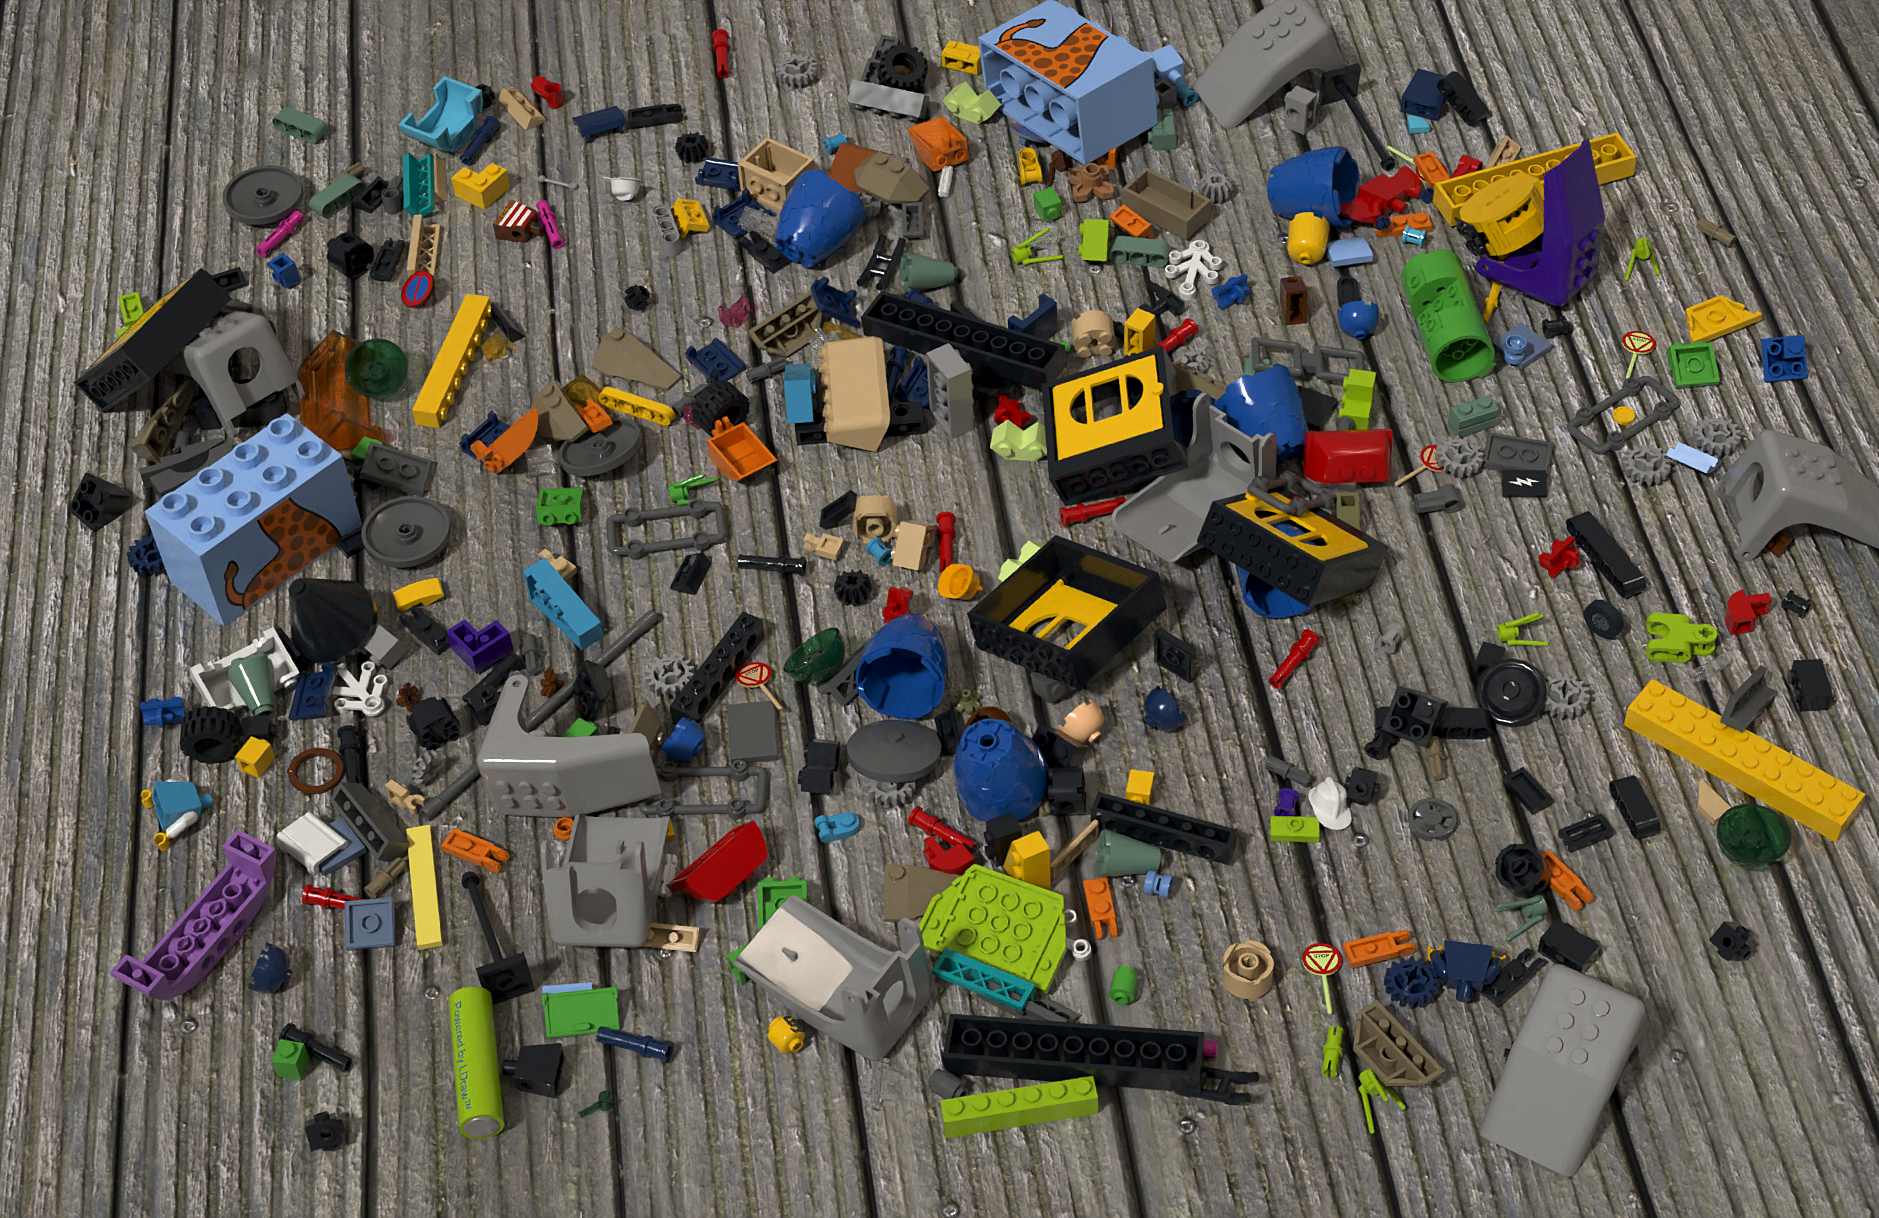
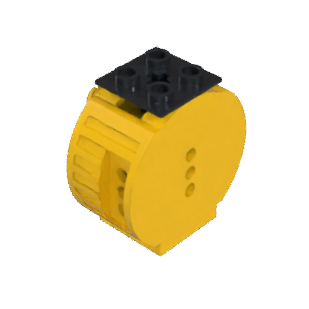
M1520 171L1515 176L1511 175L1487 185L1470 197L1460 209L1459 214L1462 220L1454 218L1457 223V231L1467 241L1465 242L1467 249L1471 253H1477L1479 257L1491 258L1490 256L1497 255L1499 259H1505L1509 256L1508 253L1527 246L1526 244H1529L1544 231V188L1540 180Z

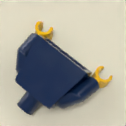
M1444 940L1443 952L1442 945H1439V948L1436 950L1427 946V959L1431 961L1439 978L1445 980L1446 987L1457 989L1456 1000L1460 1002H1470L1472 991L1482 992L1483 985L1491 984L1504 967L1506 955H1503V957L1495 956L1493 946Z

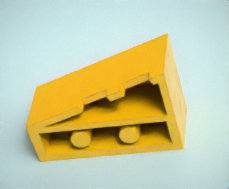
M1036 831L1012 841L1003 865L1007 874L1010 877L1051 891L1050 848L1041 833Z

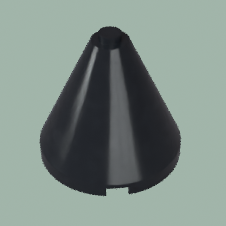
M298 578L289 587L291 638L295 647L305 658L320 665L324 662H328L331 665L338 664L354 657L365 647L363 642L369 633L373 635L375 631L378 611L375 600L363 586L350 580Z

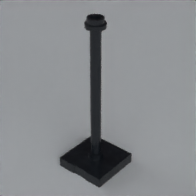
M1356 63L1322 73L1318 98L1321 106L1345 100L1380 157V166L1386 171L1395 167V159L1387 155L1352 98L1357 96L1361 73L1360 65Z
M469 871L462 875L461 884L470 893L494 961L493 963L475 968L481 987L491 993L493 1005L535 991L524 952L503 959L477 887L480 879L477 874Z

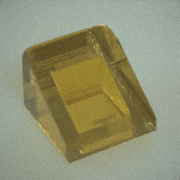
M498 332L493 334L480 347L489 362L508 354L506 344Z

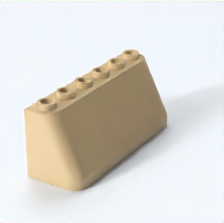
M871 336L825 342L823 346L819 347L818 358H820L819 372L822 374L820 387H823L821 401L824 402V432L827 434V442L876 452L890 422L882 338Z

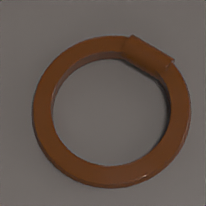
M312 748L295 756L287 773L291 785L298 791L305 794H320L329 791L339 783L344 773V764L335 752L325 748ZM323 756L335 762L337 769L334 777L323 785L308 786L296 778V773L301 763L311 757Z

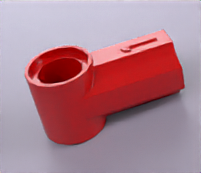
M539 75L533 79L531 89L547 101L548 107L555 109L563 106L564 98L560 84L551 83L545 77Z
M1462 155L1457 169L1450 176V179L1482 170L1483 161Z

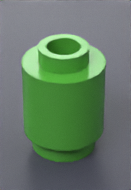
M1120 966L1113 974L1109 996L1119 1005H1125L1134 1000L1138 977L1136 970L1132 967Z

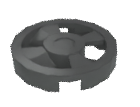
M1436 798L1421 799L1414 803L1409 810V828L1414 835L1425 841H1431V838H1440L1439 841L1445 840L1455 830L1456 814L1454 809L1445 801ZM1429 803H1433L1437 810H1430ZM1451 817L1450 826L1441 824L1442 818Z

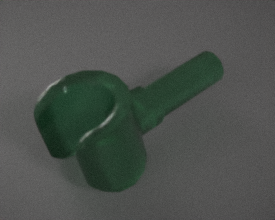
M608 1090L600 1092L596 1103L578 1112L580 1117L582 1118L599 1109L609 1111L613 1106V1098L608 1101L605 1100L610 1097V1092Z

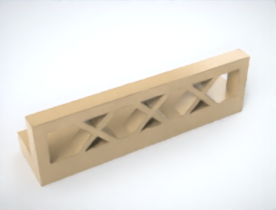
M422 214L414 215L407 274L408 278H410L417 272H428L431 275L432 284H434L441 226L440 224L424 225ZM425 232H435L430 237L425 235ZM428 244H431L433 247L429 250L423 249ZM427 257L431 259L427 264L422 263Z

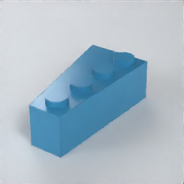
M811 363L785 365L784 388L788 424L813 422V394H816L815 369H811Z
M545 557L523 570L529 600L581 651L604 637L601 619L592 613Z

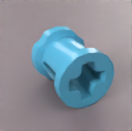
M1407 225L1403 232L1402 242L1414 243L1418 247L1423 248L1428 231H1420Z

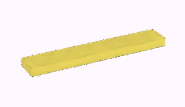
M430 825L407 828V840L410 842L408 854L418 950L443 946Z

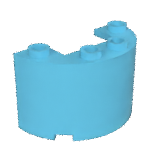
M444 76L433 87L437 103L416 124L413 114L409 113L398 126L401 132L409 138L445 152H455L462 148L474 134L479 123L476 121L478 112L482 113L483 96L482 90Z

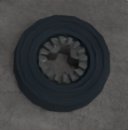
M1601 599L1594 600L1584 610V619L1588 627L1598 636L1612 639L1622 631L1624 626L1623 618L1620 612L1609 602Z

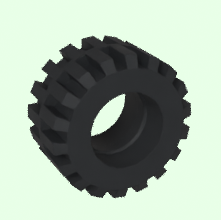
M898 43L897 47L894 44L890 49L887 48L881 57L877 71L880 85L917 93L922 88L928 73L927 58H923L924 53L922 51L918 52V48L915 46L914 48L910 47L911 44L903 46V43ZM898 65L905 66L912 74L901 75L893 67Z
M725 380L722 382L717 381L715 384H710L708 388L698 395L697 401L693 404L692 418L700 428L713 438L712 430L715 429V421L720 420L722 423V418L727 416L734 427L746 421L747 414L750 411V402L730 382Z
M218 706L194 708L193 711H188L186 716L182 718L180 749L185 756H190V759L197 760L200 763L207 762L208 764H213L215 762L222 763L224 760L228 761L232 759V756H236L237 751H239L240 719L232 711L218 708Z

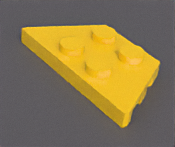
M1723 295L1686 308L1685 318L1691 344L1697 341L1708 342L1761 321L1762 313L1756 311L1755 314L1745 310V305L1734 302Z

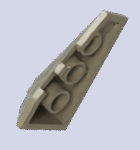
M615 327L602 338L591 365L592 369L606 377L614 378L617 376L625 378L626 382L631 383L633 380L643 382L645 386L669 391L682 379L681 375L634 336L618 327Z
M185 381L133 439L131 449L139 458L161 464L160 458L165 456L172 443L173 434L178 431L197 394V390L189 381Z
M885 864L884 922H899L901 918H908L914 921L916 917L923 916L931 899L936 894H941L952 885L951 882L957 877H961V875L948 874L913 865Z

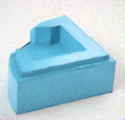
M1407 115L1410 134L1429 132L1430 126L1424 119Z

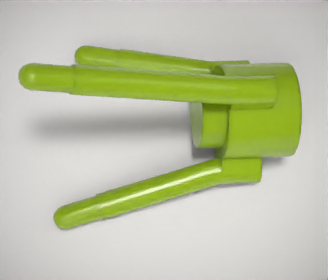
M1049 227L1011 249V255L1016 264L1022 262L1025 266L1030 263L1064 258L1063 255L1029 259L1032 256L1030 249L1041 243L1040 239L1035 240L1050 230Z
M1646 237L1638 239L1635 242V249L1631 250V258L1624 278L1625 281L1629 280L1636 256L1640 259L1650 258L1656 275H1660L1651 241Z
M1536 612L1514 621L1497 624L1499 641L1507 642V646H1549L1548 642L1515 640V637H1519L1518 626L1542 619L1544 615Z
M1369 1068L1360 1074L1359 1080L1362 1085L1358 1089L1362 1095L1369 1132L1374 1134L1375 1130L1367 1094L1372 1096L1379 1094L1383 1101L1387 1102L1388 1097L1384 1092L1385 1089L1402 1110L1406 1107L1390 1086H1386Z

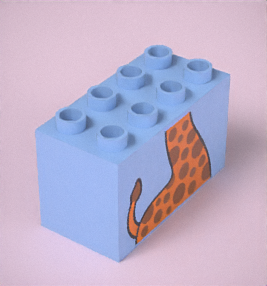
M1047 0L978 37L985 91L990 90L1001 103L997 110L1084 165L1158 124L1156 106L1159 105L1160 99L1154 86L1153 73L1156 72L1157 65L1153 56L1147 51L1142 52L1128 44L1122 36L1116 37L1104 30L1098 22H1091L1080 16L1072 7H1065L1055 0Z
M287 413L271 421L266 428L247 441L235 446L230 453L211 466L200 470L191 480L175 491L164 495L159 502L144 511L170 582L224 627L336 547V539L362 526L343 456Z

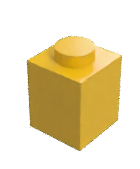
M251 736L236 754L235 758L240 771L260 778L274 761L275 756L272 746L268 741L264 739L259 740Z
M1130 769L1126 799L1150 806L1154 788V772Z

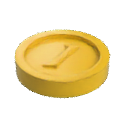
M1621 406L1614 410L1613 419L1618 424L1629 425L1635 419V412L1629 407Z

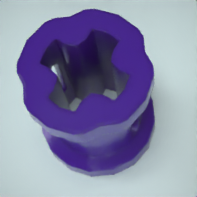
M1283 788L1279 792V803L1274 809V814L1276 816L1295 817V805L1298 803L1300 795L1296 790Z

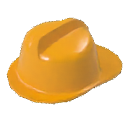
M951 564L946 567L937 585L941 596L952 599L969 600L974 597L977 591L983 590L979 585V575L972 570L971 566L963 564Z

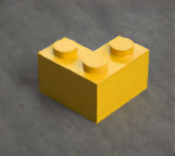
M494 163L488 165L479 174L463 167L451 178L456 197L484 210L510 188L507 169Z

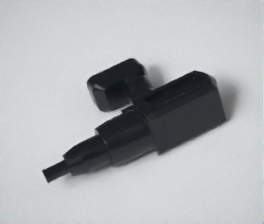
M1151 280L1148 281L1155 295L1159 298L1157 300L1158 304L1153 308L1147 304H1142L1139 306V309L1157 315L1166 308L1174 316L1180 315L1185 311V303L1175 293L1169 292L1165 287L1153 283Z

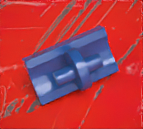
M1242 274L1237 278L1231 277L1221 287L1217 285L1212 288L1213 299L1217 300L1218 308L1224 309L1235 302L1242 303L1246 300V296L1251 294L1247 285V275Z
M172 697L170 700L161 701L157 698L149 699L148 702H141L140 704L144 725L158 724L161 728L165 727L166 723L182 722L183 716H186L181 697Z

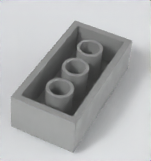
M948 343L926 353L930 414L948 436L954 439L974 430L973 420H975V415L973 413L974 399L972 397L974 387L971 381L973 371L970 364L965 363L959 351L954 350Z

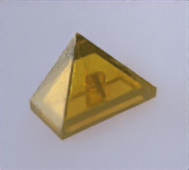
M581 374L565 385L564 391L574 405L579 404L581 407H587L586 400L591 399L594 403L596 402L599 406L601 405L598 396L602 389L584 374Z

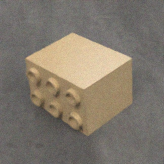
M766 137L738 163L741 194L747 188L751 193L752 199L781 212L785 199L796 179L803 172L815 169L814 158Z

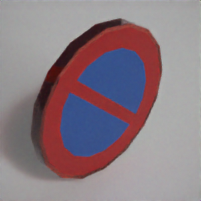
M424 270L411 275L402 289L401 297L403 303L410 308H417L426 303L435 288L434 276Z

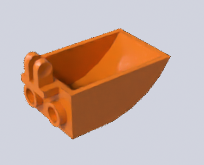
M943 116L907 128L919 156L933 172L941 170L944 166H952L969 160L966 138Z
M537 406L518 419L488 447L480 440H477L470 446L472 452L477 456L476 459L478 461L482 460L487 470L495 475L498 474L529 448L538 427Z
M727 416L722 418V423L720 420L714 422L715 429L712 430L714 437L707 440L709 458L727 478L732 481H739L777 461L744 422L734 427Z

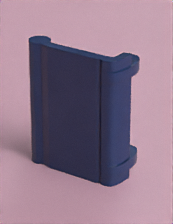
M617 106L572 117L574 125L580 130L581 137H585L586 143L590 142L589 135L618 128L620 134L624 133L623 126L626 125L625 117Z
M707 157L703 169H699L698 177H695V182L702 186L741 192L738 173L739 162Z
M747 188L742 191V196L721 208L719 205L714 207V213H712L713 222L734 239L773 216V212L770 209H765L752 199L751 193Z
M822 277L820 280L816 279L810 289L818 311L850 326L859 328L861 322L855 318L850 305L857 292L850 290L848 293L829 286V278Z
M714 338L711 344L698 351L693 346H690L687 352H685L688 361L711 384H715L717 381H728L744 372L747 368L718 338Z
M917 356L913 362V367L904 381L898 384L896 396L901 402L922 401V408L930 410L927 366H924L923 359Z
M490 411L487 415L488 419L471 434L465 433L461 436L459 445L462 452L476 459L477 456L470 448L474 442L480 440L488 447L510 428L509 425L498 420L494 411Z
M324 662L321 667L322 672L312 674L300 673L288 717L290 720L296 721L297 719L302 720L327 715L335 681L338 676V668L335 664L331 665L328 662Z

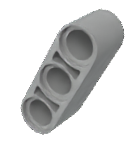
M656 205L652 209V214L661 247L666 256L676 257L682 250L679 232L671 210L667 205Z

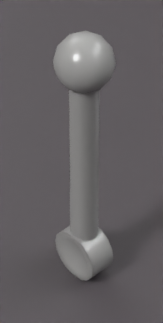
M543 175L538 178L540 183L548 182L568 187L571 191L577 189L576 183L568 184L548 179Z

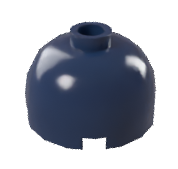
M1160 685L1152 689L1144 700L1143 710L1146 714L1144 720L1152 729L1157 727L1164 732L1175 731L1188 721V718L1184 712L1181 714L1178 712L1179 704L1163 687L1160 688Z
M268 942L265 944V948L268 951L262 950L251 977H254L253 981L255 982L254 984H248V989L264 994L279 990L283 983L288 985L293 973L289 969L290 959L288 954L280 947Z

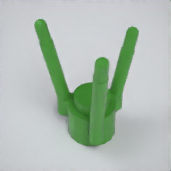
M703 473L684 481L673 483V485H669L671 501H677L678 506L688 505L691 501L685 500L686 497H689L688 489L718 481L719 478L713 477L697 481L706 476Z

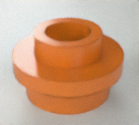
M568 817L557 820L553 828L554 835L560 840H569L574 821Z

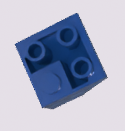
M1805 335L1761 339L1764 382L1807 378Z

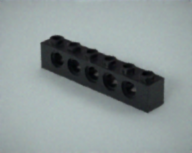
M922 401L889 403L890 422L883 438L925 434ZM823 410L813 411V422L795 423L797 446L831 443L827 442V434L824 432L825 417H823Z
M746 612L741 613L669 706L672 724L676 725L682 717L690 720L694 719L699 724L734 678L737 670L743 666L765 637L762 619Z
M1098 792L1091 808V822L1097 820L1098 829L1102 831L1109 829L1142 842L1226 865L1230 864L1236 849L1237 829Z

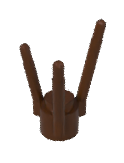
M1060 149L1051 155L1052 162L1049 163L1048 186L1052 185L1054 169L1062 171L1066 168H1072L1066 153Z

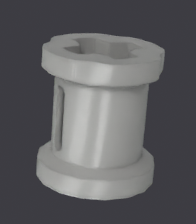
M1389 623L1385 628L1386 632L1384 635L1377 639L1378 648L1388 654H1392L1396 650L1398 641L1405 637L1403 628L1395 623Z

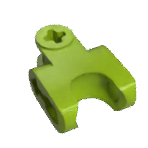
M1652 613L1646 619L1647 631L1650 634L1663 637V639H1652L1648 642L1646 656L1649 660L1684 663L1691 659V655L1709 656L1715 650L1714 641L1718 633L1715 627L1709 624H1691L1690 617L1683 614Z

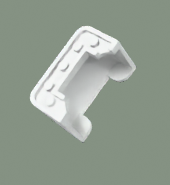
M274 627L264 631V637L259 639V642L256 638L253 640V644L213 664L211 661L208 662L207 668L202 667L201 663L190 668L191 679L209 707L218 706V708H225L227 711L235 713L247 706L230 682L227 674L232 666L231 661L236 658L246 659L254 657L258 653H267L274 666V692L283 687L285 689L291 688L298 683L297 679L300 673Z

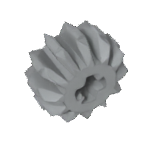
M1211 171L1210 175L1204 174L1203 178L1200 179L1199 193L1211 199L1212 204L1214 202L1221 204L1222 200L1228 201L1229 196L1232 195V179L1227 176V173L1221 174L1220 171L1218 173Z

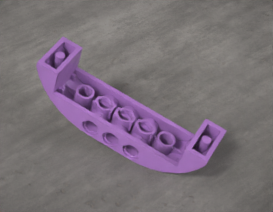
M237 829L222 846L229 864L142 962L126 954L110 972L111 976L152 998L161 1000L177 997L193 988L220 961L258 913L274 875L276 849Z

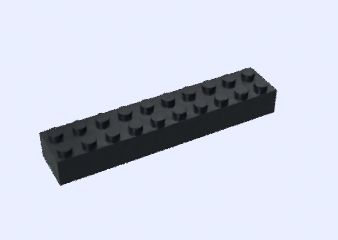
M884 291L878 294L861 316L865 336L882 338L884 342L924 354L949 343L954 350L959 351L961 358L965 363H969L971 368L1038 389H1042L1041 384L1056 380L1067 365L1066 349L1063 344Z
M950 1014L943 1062L944 1068L947 1071L958 1075L1050 1082L1093 1076L1095 1085L1201 1093L1205 1035L1204 1032Z

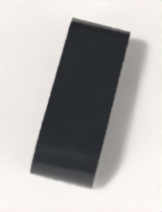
M1452 71L1438 81V90L1467 125L1473 126L1487 116V106L1461 74Z
M1632 775L1610 781L1609 790L1632 836L1638 839L1660 833L1661 825L1659 818L1637 777Z

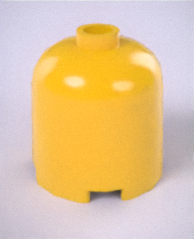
M1302 212L1296 214L1295 218L1289 222L1287 250L1289 256L1295 262L1311 265L1323 258L1330 231L1328 220L1325 217L1321 219L1314 216L1313 212Z

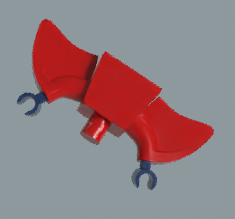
M1402 166L1390 178L1382 173L1360 186L1358 195L1353 201L1340 205L1341 213L1338 215L1356 221L1377 223V230H1382L1383 226L1388 229L1391 219L1386 215L1393 211L1403 214L1407 210L1408 204L1402 201L1403 198L1421 197L1423 202L1430 203L1433 200L1434 189L1427 188L1425 192H1422V185L1418 176L1409 167Z

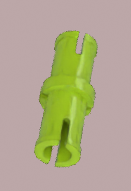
M1334 1025L1328 1027L1327 1041L1322 1049L1324 1060L1321 1074L1328 1077L1330 1068L1331 1078L1336 1077L1338 1074L1339 1058L1342 1057L1343 1053L1341 1043L1344 1029L1337 1026L1335 1034Z

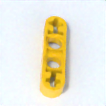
M605 387L598 396L601 404L608 408L663 426H668L675 418V412L667 405L612 387Z

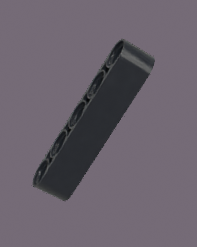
M1589 511L1566 520L1569 534L1575 537L1577 544L1622 598L1629 597L1646 589V581L1643 575Z
M1389 706L1379 707L1374 711L1375 732L1377 729L1382 728ZM1446 707L1441 722L1433 736H1437L1439 739H1486L1491 735L1490 712L1484 708ZM1392 734L1394 738H1401L1399 736Z

